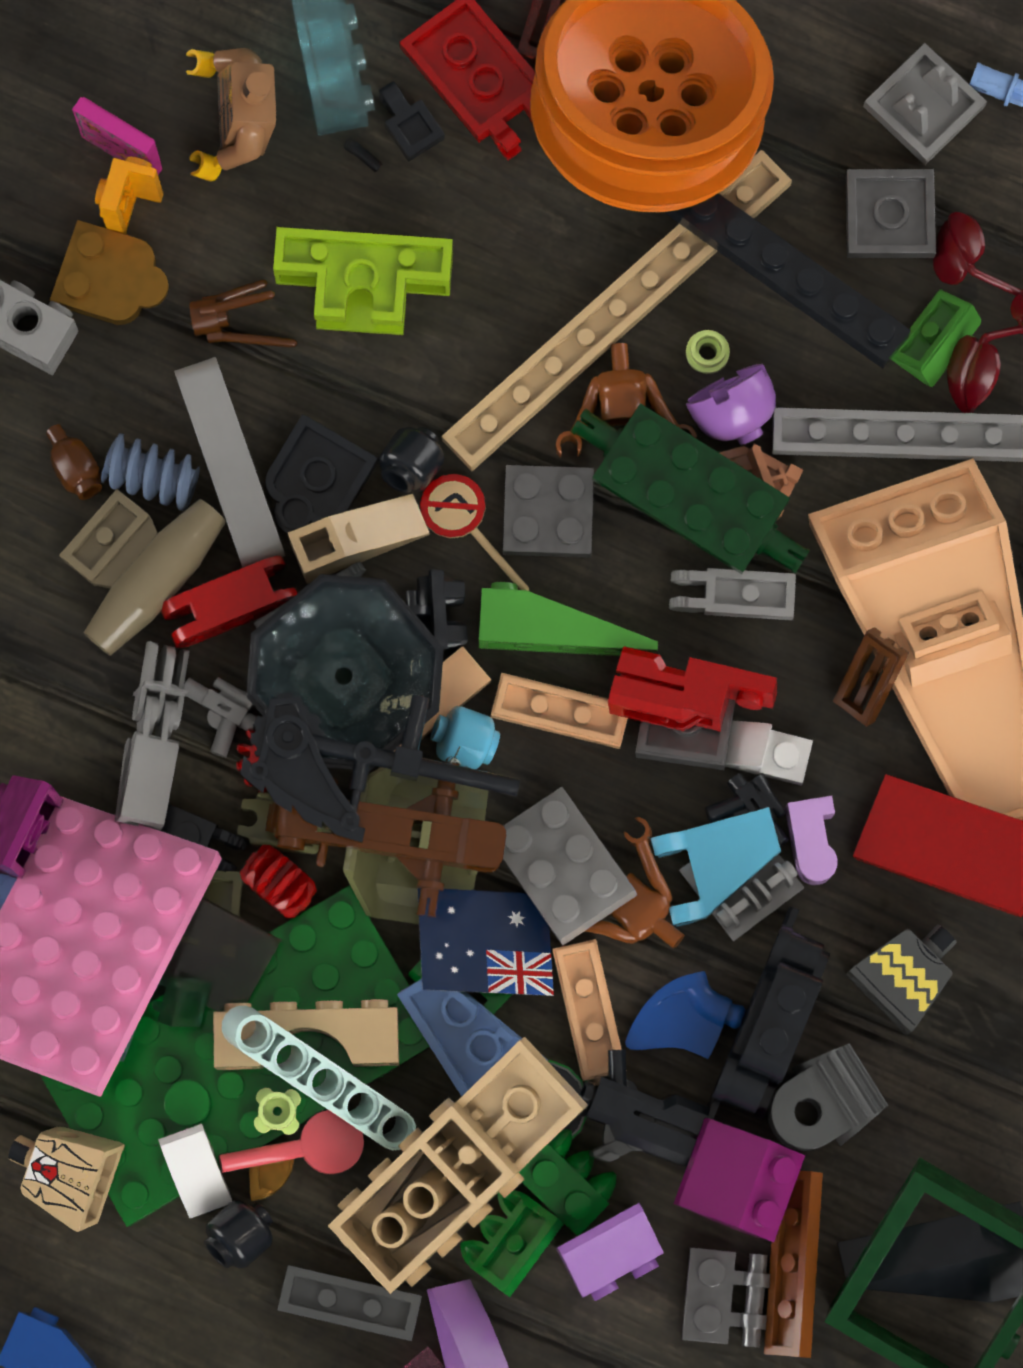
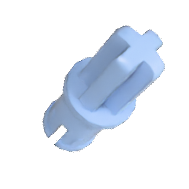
M979 62L977 63L969 84L973 89L1004 101V106L1012 103L1023 107V80L1018 79L1020 74L1015 73L1012 76L982 65Z

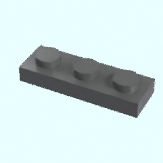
M288 1265L277 1310L412 1341L422 1296L395 1290L390 1294L381 1286Z

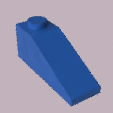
M37 1307L33 1308L31 1314L26 1312L18 1313L0 1354V1366L5 1368H97L70 1333L56 1325L59 1317Z

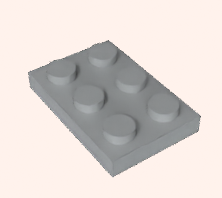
M560 787L503 825L507 835L503 860L562 946L637 896L632 884L563 787Z

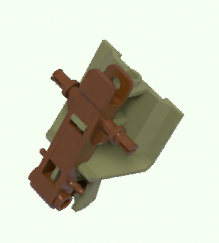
M382 767L368 774L365 792H361L357 814L360 817L358 827L365 828L362 843L335 835L323 822L322 829L307 823L293 806L291 813L274 803L268 792H258L256 799L242 800L241 810L253 812L257 816V822L251 827L238 825L237 836L249 840L250 845L258 848L264 844L271 845L282 852L316 854L318 852L316 864L319 867L325 865L328 846L346 847L343 872L365 914L377 919L419 925V916L424 917L427 899L430 900L427 917L436 918L439 891H444V889L474 890L478 871L485 873L496 871L503 860L507 835L505 827L501 824L485 821L488 790L419 775L417 781L390 776L391 769ZM333 778L334 781H335V783H336L337 786H338V779H337V778ZM417 888H420V889H421V891H420V898H419V904H418V890H417Z

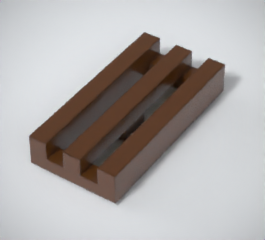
M875 627L866 631L833 699L835 704L866 727L875 723L909 654L903 647L896 649L894 647L895 641L889 637L886 639L881 638L882 632ZM875 648L878 650V653L869 671L865 674L854 701L851 702L849 698ZM889 658V661H888V663H887V665H886V667H885V669H884V671H883V673H882V675H881V677H880V680H879V682H878V684H877V686H876V688H875V690H874V692H873V694H872V696H871V698H870V700H869V702H868V704H867L865 710L863 711L862 709H863V707H864V705H865V703H866V701H867V699H868V697H869V695H870V693H871V691H872V689H873V687H874V685H875V683H876V681H877V679H878V677H879V675H880V673H881V671H882V669H883V667H884V665H885L887 659Z

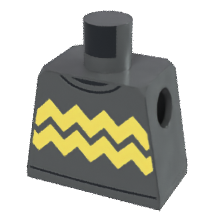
M939 924L922 940L907 928L856 964L845 975L905 1035H908L917 1027L951 978L953 972L941 959L957 942Z

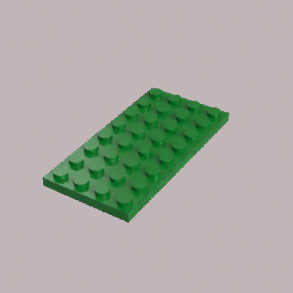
M349 885L296 916L294 919L238 950L236 963L223 959L148 1003L101 1097L40 1074L70 1129L125 1144L108 1195L126 1227H130L180 1197L158 1140L194 1127L178 1125L168 1117L165 1111V1095L173 1084L182 1080H193L200 1083L208 1091L211 1098L210 1112L205 1120L199 1124H202L219 1168L218 1156L220 1154L266 1146L285 1135L282 1130H270L267 1133H261L255 1128L254 1120L258 1116L259 1108L256 1095L259 1090L270 1088L273 1092L285 1093L289 1089L297 1091L301 1097V1103L296 1109V1119L299 1122V1126L317 1113L327 1110V1108L265 1067L263 1069L217 1070L214 1068L213 1012H224V1004L251 1003L252 1008L256 1011L270 1010V1003L297 1002V1010L315 1009V1002L343 1001V1009L361 1008L362 1000H388V1008L397 1007L399 1066L428 1050L430 1046L397 995L409 986L408 982L369 916L365 914L352 887ZM309 1031L293 1034L296 1038L366 1085L399 1067H354L346 1050L333 1038L322 1033ZM291 1045L284 1046L278 1052L277 1064H281L289 1058ZM322 1069L314 1075L312 1080L313 1087L320 1086L324 1082L326 1069ZM275 1107L273 1110L274 1115L279 1116L282 1113V1109Z

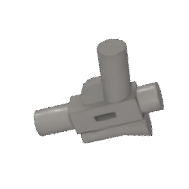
M219 677L215 680L213 687L220 690V693L188 678L184 684V690H188L186 696L209 710L207 721L212 728L217 730L210 752L226 758L237 727L245 731L256 729L253 724L257 716L250 713L255 706L247 698V692L238 689Z

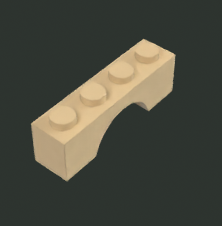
M362 1000L361 1008L343 1009V1001L315 1002V1009L297 1010V1002L270 1003V1010L258 1011L292 1035L309 1031L322 1033L333 1038L346 1050L354 1067L399 1066L397 1007L388 1008V1000ZM251 1003L224 1004V1012H213L214 1068L217 1070L263 1069L264 1066L230 1044L222 1033V1021L225 1014L236 1006L246 1005L252 1008ZM250 1021L243 1026L241 1040L248 1039L254 1034L256 1029L255 1021Z

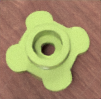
M270 1088L259 1090L256 1095L259 1108L258 1116L254 1120L255 1128L261 1133H267L270 1130H282L286 1135L294 1134L299 1128V1122L296 1119V1109L301 1103L299 1093L293 1089H289L285 1093L273 1092ZM275 1107L282 1109V1113L279 1116L273 1113Z

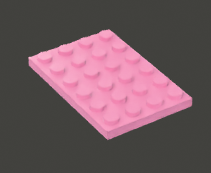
M61 797L64 801L60 808H54L48 820L50 822L49 829L46 834L40 835L36 848L38 850L35 854L30 853L23 867L26 870L23 878H17L0 910V1059L101 1097L222 858L217 850L142 824L135 826L116 822L115 815Z

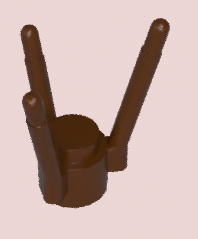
M265 279L217 295L202 297V300L192 301L189 304L195 336L206 334L208 343L226 341L277 347L297 346L295 339L222 331V327L230 326L228 310L274 298L275 293L272 290L247 295L265 288L268 285Z

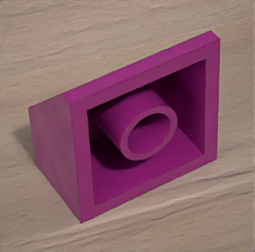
M705 1118L673 1204L742 1233L774 1242L805 1155L771 1140Z

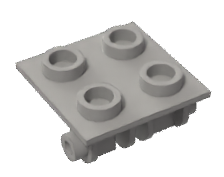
M778 854L722 903L712 915L734 942L805 887L796 877L798 873L788 860L785 862ZM689 862L679 871L699 896L692 866Z

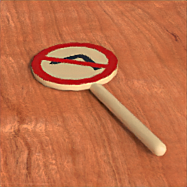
M459 474L442 475L433 480L424 490L420 501L421 514L427 527L435 534L450 539L464 537L471 533L511 581L518 585V589L529 591L526 583L477 528L482 522L486 510L485 497L479 485L469 477Z

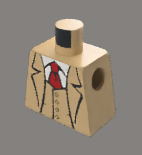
M57 1126L41 1132L36 1142L23 1135L18 1136L11 1145L8 1158L27 1168L20 1187L22 1194L66 1226L79 1232L98 1224L125 1144Z

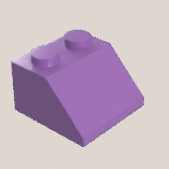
M640 1203L556 1248L581 1297L583 1298L591 1293L594 1301L619 1289L615 1280L631 1272L634 1278L637 1279L659 1267L655 1258L664 1253Z

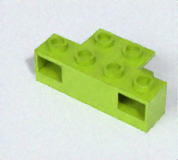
M277 227L273 265L276 284L316 287L314 319L317 320L316 329L403 335L407 293L450 296L453 239Z

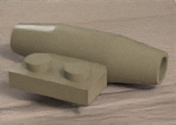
M116 489L59 555L66 564L92 585L110 589L83 632L85 636L109 656L120 649L156 618L161 612L163 602L174 597L199 568L224 527L226 520L208 503L199 499L158 533L151 516Z

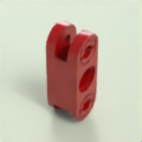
M273 556L164 601L161 609L164 620L177 619L191 613L195 617V621L178 628L171 634L175 647H189L256 620L297 595L296 588L283 590L281 588L273 591L268 578L275 576V573L285 567L286 564L283 557Z

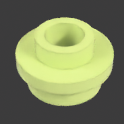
M713 330L697 332L690 338L686 347L688 363L694 370L703 374H712L720 371L727 364L730 355L729 344L725 337ZM703 347H711L714 349L716 356L707 360L701 357L699 351Z

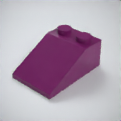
M12 775L8 785L5 783L0 785V872L14 878H23L26 872L23 867L30 853L35 854L38 850L36 848L37 842L41 834L47 833L50 825L48 820L54 808H60L64 801L51 784L42 780Z

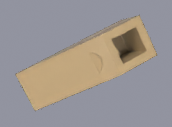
M413 494L328 516L288 532L291 547L307 584L311 583L320 574L331 575L348 568L356 562L366 561L430 535Z

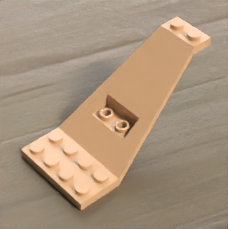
M974 458L808 514L810 528L863 634L865 635L866 631L875 627L882 632L881 638L886 639L889 637L895 641L894 647L896 649L903 647L909 652L892 689L948 794L957 799L1023 821V615L1007 523ZM967 623H976L970 626H965V624ZM926 637H933L932 639L926 641L923 640ZM874 648L873 653L875 657L878 653V650ZM889 658L887 659V661H886V663H885V665H884V667H883V669H882L883 671H884V669H885V667H886V665H887V663H888V661H889Z

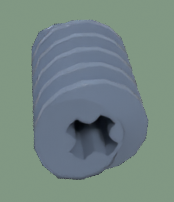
M119 433L107 453L102 470L101 483H104L109 476V485L111 489L116 490L120 489L126 481V491L128 494L135 495L142 487L143 497L149 501L153 500L159 492L160 503L165 506L170 505L176 497L178 510L185 511L193 497L199 478L200 466L196 470L192 469L190 454H186L181 463L176 464L175 450L171 448L163 459L158 458V444L153 443L146 454L141 453V439L136 438L130 448H125L124 434Z

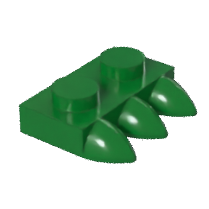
M563 1129L519 1173L525 1179L522 1183L571 1231L579 1236L610 1204L608 1200L615 1189L616 1173H601L587 1181L586 1179L593 1167L594 1158L589 1155V1151H581L564 1159L571 1146L572 1130Z
M513 1190L506 1198L498 1193L499 1205L508 1217L507 1219L501 1216L487 1215L479 1223L481 1232L489 1242L488 1244L476 1240H467L460 1243L462 1257L466 1264L509 1298L564 1225L559 1218L536 1201L516 1190Z

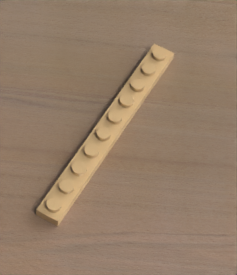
M761 150L754 156L743 174L719 194L755 218L791 186L792 180ZM678 224L443 434L442 441L471 471L476 469L603 355L612 344H615L710 259L717 250L681 224Z

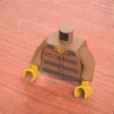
M248 48L216 51L215 54L191 49L186 53L188 57L197 58L196 68L192 71L187 70L186 73L188 75L211 78L216 71L219 72L217 79L220 150H218L217 156L198 150L194 151L190 155L189 160L200 164L196 171L190 173L192 176L212 182L219 177L222 169L227 171L256 160L265 153L276 125L274 66L272 64H262V60L256 52Z

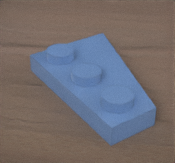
M421 978L397 994L461 1097L522 1039L467 992L422 990Z

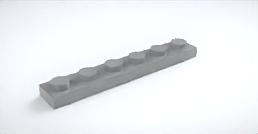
M775 407L772 421V454L969 460L974 458L976 461L1023 462V415Z

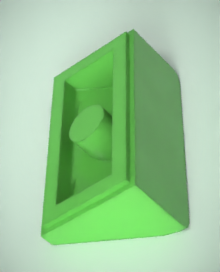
M939 289L910 327L911 332L908 339L891 360L922 383L933 387L946 371L958 341L965 335L972 336L980 326L981 318L973 304Z

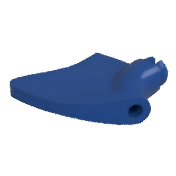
M705 971L685 975L663 986L645 1003L629 1030L625 1041L626 1047L630 1050L679 1048L709 1059L724 1024L733 1029L740 1028L746 1010L742 1005L733 1004V999L714 991L708 983Z

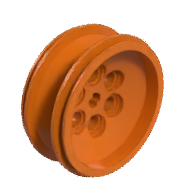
M566 0L551 16L539 40L530 99L534 131L542 149L556 169L572 185L590 197L617 208L638 212H667L688 208L708 200L730 186L752 162L762 139L765 117L773 93L774 73L771 56L754 20L736 0Z

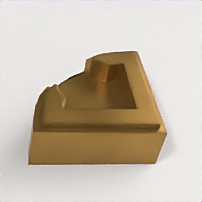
M295 1159L250 1167L251 1201L265 1199L279 1191L290 1177Z

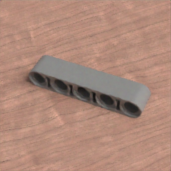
M216 357L175 370L174 373L242 568L269 557H284L285 553Z

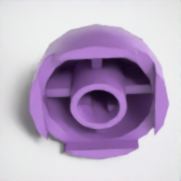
M755 364L736 371L738 376L726 381L724 378H721L699 390L688 399L689 403H686V406L693 420L704 434L711 439L722 442L737 439L740 445L749 443L763 434L761 426L772 417L776 407L775 390L763 364Z

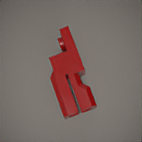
M624 646L616 669V673H619L620 676H614L608 699L609 714L680 731H685L695 725L721 732L729 699L736 700L739 706L750 710H760L762 707L773 709L777 696V677L689 657L685 671L666 666L660 654Z

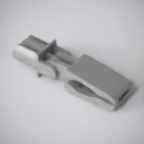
M148 641L145 648L140 685L133 693L135 701L132 720L137 721V731L134 732L132 739H127L124 748L115 821L135 826L142 824L161 831L165 823L179 750V741L172 740L170 737L172 730H177L179 727L184 697L188 694V690H184V683L190 651L182 649L176 658L175 647L164 645L157 660L158 643ZM154 725H155V736L152 735Z

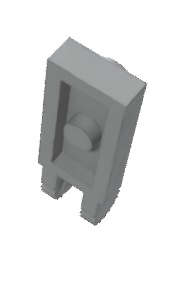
M707 568V571L675 570L671 572V583L680 586L706 585L705 598H690L686 596L671 598L669 609L672 611L704 612V615L778 620H793L795 573L745 570L743 574H740L731 569Z

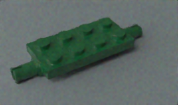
M641 403L625 428L620 427L619 430L592 414L588 409L582 412L580 421L577 420L572 428L571 433L580 436L604 452L603 457L605 459L592 477L593 481L738 573L743 574L756 553L760 555L762 552L792 570L791 572L796 573L802 561L810 552V549L803 547L776 530L778 525L775 522L789 502L790 497Z

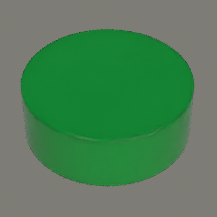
M182 1080L173 1084L167 1091L164 1099V1108L168 1117L178 1125L186 1127L195 1126L204 1121L208 1116L211 1108V1098L208 1091L200 1083L193 1080Z

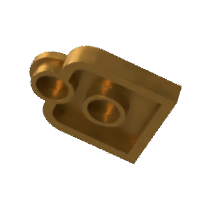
M77 220L50 301L57 302L70 311L115 325H125L134 321L142 308H153L161 304L168 294L169 284L165 273L156 267V259L148 243L132 236Z

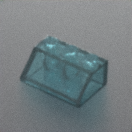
M291 0L318 136L369 126L367 111L375 110L370 84L363 86L361 84L359 71L366 70L362 44L353 45L351 30L358 29L354 4L345 5L344 0Z

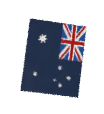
M417 888V890H418V904H419V898H420V891H421V889H420V888ZM444 889V891H439L436 918L427 917L430 901L427 899L424 917L419 916L422 990L554 996L549 925L526 893Z

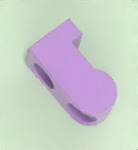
M832 796L789 802L785 807L787 811L786 819L798 877L809 885L826 883L837 868V856L835 851L828 845L824 820L832 819L835 814Z

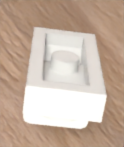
M732 720L725 767L757 775L764 773L765 777L800 786L803 784L813 740L771 730L772 724Z

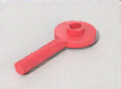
M330 1110L317 1113L308 1120L302 1129L300 1139L220 1154L218 1156L221 1172L224 1173L303 1157L310 1167L320 1173L329 1175L340 1174L349 1170L359 1160L364 1147V1137L361 1131Z

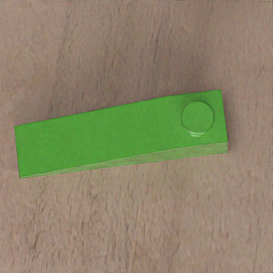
M494 582L491 584V588H482L479 649L620 656L623 647L626 646L657 654L658 641L530 591L518 590V585L515 583Z

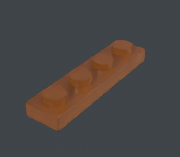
M799 1172L775 1241L771 1242L769 1271L771 1275L770 1287L768 1288L764 1354L811 1358L823 1173Z

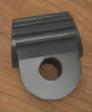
M849 1043L791 1068L795 1077L784 1083L774 1093L768 1106L767 1118L771 1132L782 1145L795 1151L805 1152L816 1150L834 1139L839 1146H842L889 1105ZM798 1102H808L815 1107L817 1119L812 1126H805L797 1121L794 1111Z

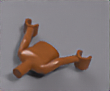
M612 344L610 346L612 370L600 373L591 379L572 428L577 420L580 421V415L585 409L590 410L592 414L594 413L598 395L601 405V419L611 426L626 425L640 403L646 407L647 393L648 401L655 413L696 438V432L691 426L679 425L663 400L652 375L645 374L641 370L629 368L628 344ZM571 430L560 434L556 440L557 456L561 458V445L564 442L570 441L577 446V457H579L582 451L581 437L571 433Z
M637 817L635 820L645 827L644 835L636 839L630 837L624 831V836L630 845L636 847L645 874L654 889L644 884L632 872L629 873L626 877L636 890L637 896L609 914L621 926L600 920L585 931L604 935L629 944H636L638 941H642L654 933L674 949L680 944L685 935L665 919L669 913L672 894L649 846L650 838H652L651 827L645 819Z

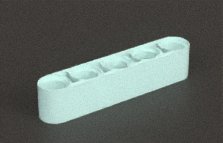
M246 1005L236 1006L225 1014L222 1021V1033L230 1044L383 1147L392 1151L401 1150L398 1147L399 1144L416 1129L414 1119L409 1113L255 1009ZM250 1021H255L256 1029L254 1034L248 1039L241 1040L243 1026ZM291 1045L289 1058L285 1062L277 1064L278 1052L284 1046ZM326 1069L324 1082L320 1086L313 1087L312 1080L314 1075L318 1071ZM357 1093H361L359 1105L355 1109L348 1111L350 1098ZM395 1116L394 1128L390 1132L383 1134L384 1123L389 1118Z

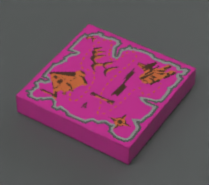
M85 97L79 98L72 110L82 138L117 159L125 161L127 157L144 159L152 164V168L157 170L158 175L160 174L162 165L153 138Z

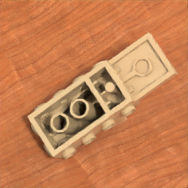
M523 1037L457 1102L454 1103L450 1098H447L429 1115L434 1123L428 1129L422 1132L417 1128L398 1146L403 1153L394 1162L388 1157L383 1160L368 1175L372 1183L363 1192L358 1187L350 1192L337 1205L342 1212L328 1227L390 1294L405 1281L413 1287L432 1269L426 1261L436 1252L443 1258L463 1239L457 1231L467 1222L474 1228L493 1210L488 1202L496 1194L500 1193L506 1198L525 1179L519 1172L575 1119L588 1104L527 1038Z

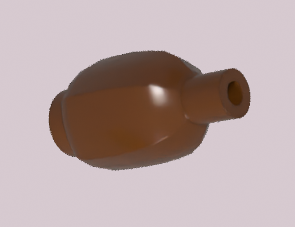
M60 424L51 426L46 431V435L53 445L50 458L59 481L68 492L76 494L80 500L94 497L102 489L100 483L101 470L94 456L81 440L68 437Z

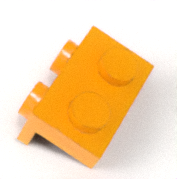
M127 157L126 161L113 158L108 178L100 179L95 195V204L99 205L100 217L103 218L106 229L126 235L137 197L157 203L162 202L164 194L157 170L152 168L150 162L141 158Z

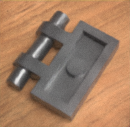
M690 1248L681 1340L728 1344L729 1328L734 1326L743 1327L741 1346L760 1348L761 1329L766 1330L767 1316L763 1315L765 1288L770 1287L771 1274H766L768 1255L749 1253L748 1272L735 1271L736 1252ZM733 1285L747 1286L744 1313L731 1312Z

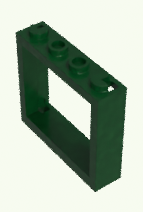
M919 1157L831 1302L824 1322L902 1368H951L854 1311V1308L924 1193L929 1194L1023 1249V1217ZM1023 1289L974 1368H994L1000 1357L1008 1360L1014 1352L1021 1337L1016 1332L1023 1322Z

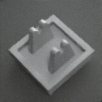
M924 43L865 100L863 107L915 157L926 165L985 108L987 101Z

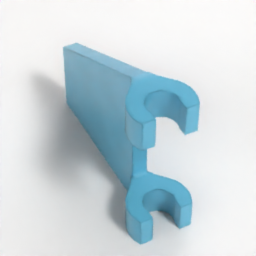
M769 807L684 831L650 838L654 854L659 858L684 850L688 851L700 899L669 907L672 924L677 927L706 919L781 852Z

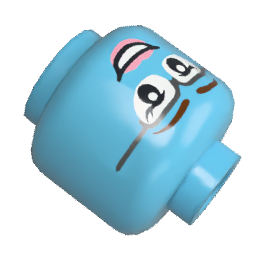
M456 706L449 711L446 717L442 715L437 717L430 740L437 742L436 754L442 761L478 769L482 764L488 765L492 761L498 747L500 732L495 730V723L488 715L463 706Z

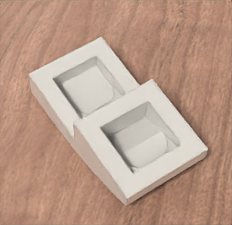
M202 1124L158 1139L190 1219L232 1202L228 1186L217 1164L214 1150Z

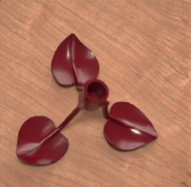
M953 212L942 225L936 240V254L933 258V266L937 277L943 283L958 285L964 280L967 272H969L973 277L1015 295L1011 303V315L1018 322L1017 326L984 333L980 340L974 336L965 335L958 341L953 350L947 367L949 390L955 404L962 413H974L975 409L990 395L1000 374V356L996 347L989 344L990 341L1019 333L1023 334V289H1019L976 268L974 263L981 258L985 249L983 231L978 222L968 214Z

